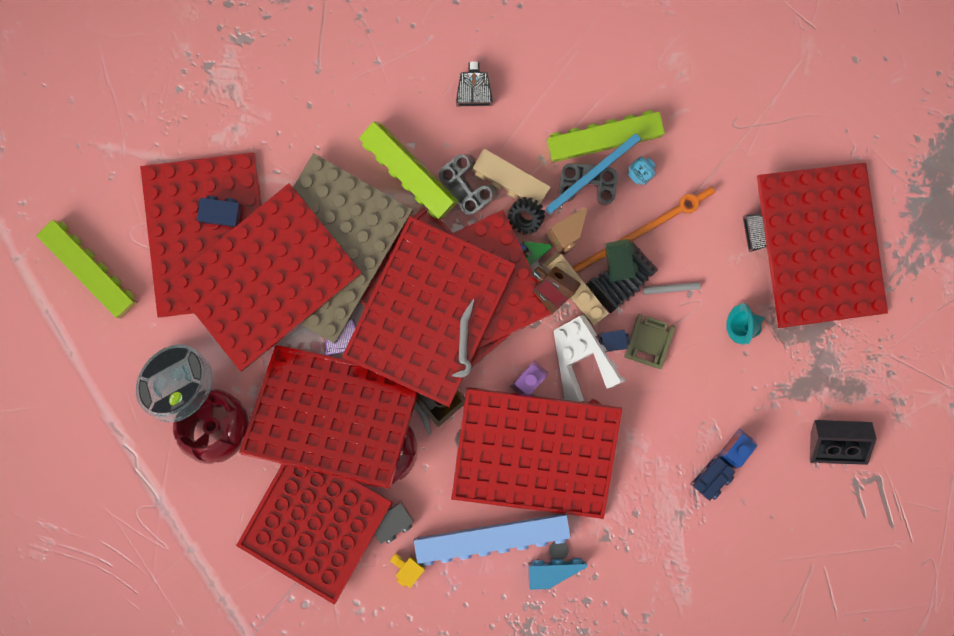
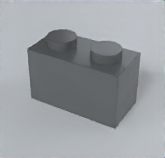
M402 501L388 510L375 533L381 544L385 541L387 544L397 538V533L400 531L405 533L413 527L411 524L414 523V519Z

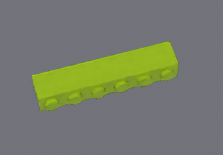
M654 110L643 112V115L638 117L629 115L621 121L611 119L606 121V124L598 126V123L588 125L587 129L583 130L573 128L568 130L569 133L561 135V132L550 134L546 142L551 163L618 148L634 134L640 137L641 140L639 142L663 137L665 132L660 112L654 113Z
M373 121L359 137L363 142L362 146L367 151L374 153L375 159L389 169L388 172L391 176L398 178L402 182L401 185L405 190L411 191L415 195L414 198L419 204L425 205L429 209L428 213L432 217L438 219L445 218L458 204L459 201L381 122Z
M52 219L36 236L115 318L121 319L138 303L134 299L136 296L129 289L125 290L121 286L122 282L115 275L111 276L107 272L109 268L103 262H98L94 258L96 255L89 248L85 249L81 245L82 240L77 235L70 234L68 231L69 227L63 221Z

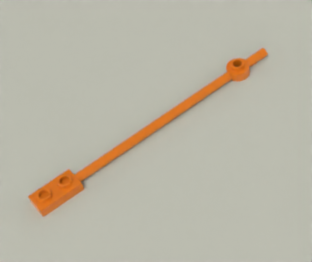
M711 186L696 196L693 194L684 195L679 200L677 207L572 268L578 273L681 212L686 214L693 213L697 210L700 201L715 193L714 188ZM686 201L691 202L690 208L685 206Z

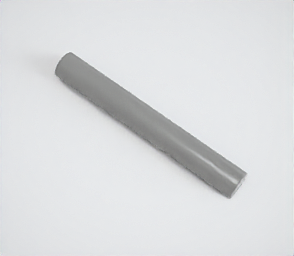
M700 282L643 287L642 290L643 295L698 290L701 289Z

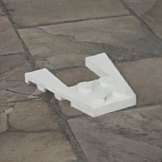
M585 315L579 316L553 330L565 400L584 401L572 364L592 354L595 356L607 389L626 381L617 372L616 369L618 367L614 361H610L605 353L607 350L604 345H600L595 337L597 334Z

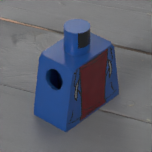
M739 428L719 453L718 457L732 469L740 468L758 445L752 437Z

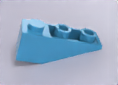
M572 558L571 562H563V559H552V562L544 563V560H532V563H528L530 590L550 589L585 569L587 563L582 558Z

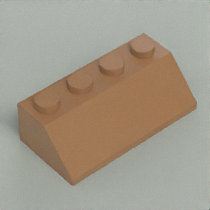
M586 207L551 226L546 236L556 253L562 252L564 255L573 250L577 245L587 213Z

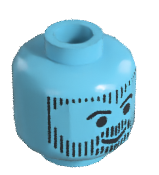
M639 157L628 167V175L637 185L639 183L645 185L656 176L654 168L657 165L650 158L646 160L644 157Z

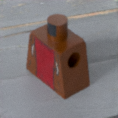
M538 266L531 274L539 281L534 287L533 292L552 314L569 300L581 285L580 282L558 267H553L546 273Z

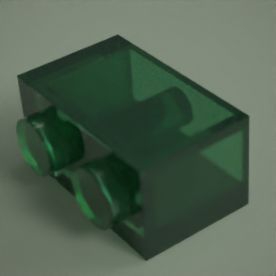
M629 239L605 243L604 247L610 281L616 282L636 278L635 274H638L637 263L633 262L632 255L635 254L633 243H630Z

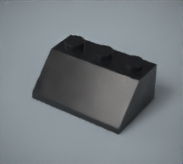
M814 420L810 436V463L868 465L877 440L873 423Z

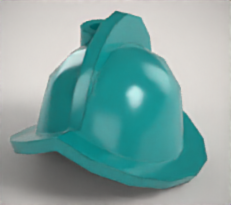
M745 303L737 305L731 310L726 321L729 337L735 343L741 345L750 344L752 338L761 333V323L764 321V317L752 312Z

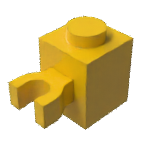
M396 553L391 557L390 562L400 568L395 575L397 577L396 581L403 587L408 586L411 588L425 571V566H422L421 563L417 564V560L412 555L406 561Z

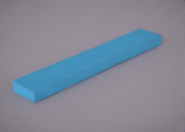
M634 134L546 207V212L551 215L641 140L640 137Z

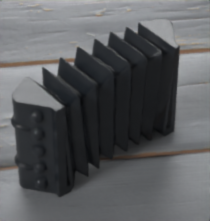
M631 242L623 250V255L620 254L619 258L616 259V263L612 264V268L608 267V271H603V274L599 273L598 278L593 277L586 286L603 307L612 313L618 308V304L623 305V300L630 301L629 296L634 297V292H640L639 286H645L644 281H649L648 277L653 276L658 269L644 255L640 248Z

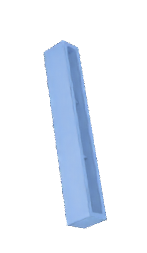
M556 514L414 538L417 564L422 563V566L434 564L433 561L441 560V563L453 561L452 558L460 557L463 560L472 558L471 555L474 554L487 556L492 551L506 553L510 551V548L517 547V550H524L529 548L528 545L536 544V547L548 545L547 542L555 541L556 544L567 542L566 539L571 537L567 515Z

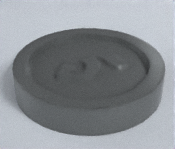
M554 541L549 548L553 559H565L569 552L566 543L556 544Z

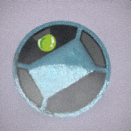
M172 345L158 351L145 363L138 376L136 397L139 405L152 417L163 422H176L189 417L201 407L209 395L213 378L209 362L194 348L187 345Z

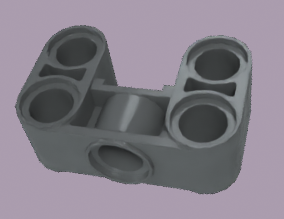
M461 154L440 169L439 179L459 201L458 205L463 212L471 215L481 211L494 201L498 193L496 187L491 184L481 186L477 190L471 188L465 179V174L473 168L475 159L470 154ZM462 158L467 160L466 168L461 165ZM448 169L453 173L452 179L447 177ZM485 189H488L490 192L489 199L484 197L483 192ZM470 200L475 203L476 207L474 210L469 207Z
M566 164L560 175L559 196L563 194L564 188H570L596 165ZM610 167L588 183L597 187L596 198L598 203L603 206L611 204L616 195L617 172ZM572 169L575 172V176L572 178L567 177L565 170ZM610 173L613 177L612 181H605L603 174ZM606 191L611 195L609 201L601 198L602 192ZM576 194L573 197H571L567 202L573 200Z

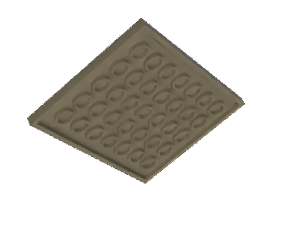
M313 153L293 188L362 272L359 277L301 323V325L336 344L413 210Z

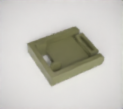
M638 314L630 337V345L627 346L628 349H626L624 358L661 370L675 326L671 325L667 332L668 323L647 316L644 322L640 323L643 315ZM637 351L654 355L653 361L649 362L635 357Z

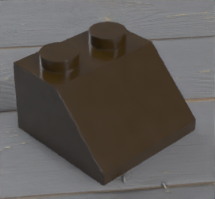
M458 389L450 407H447L418 393L416 402L439 427L464 406L465 397Z

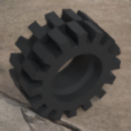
M523 197L522 200L521 198L517 199L508 212L510 225L514 224L512 228L514 230L518 228L517 232L523 231V234L526 235L528 232L529 234L536 232L545 218V210H541L543 206L541 204L537 205V200L532 202L533 198L531 197L528 200L526 197ZM525 211L529 213L533 220L523 218L520 212Z

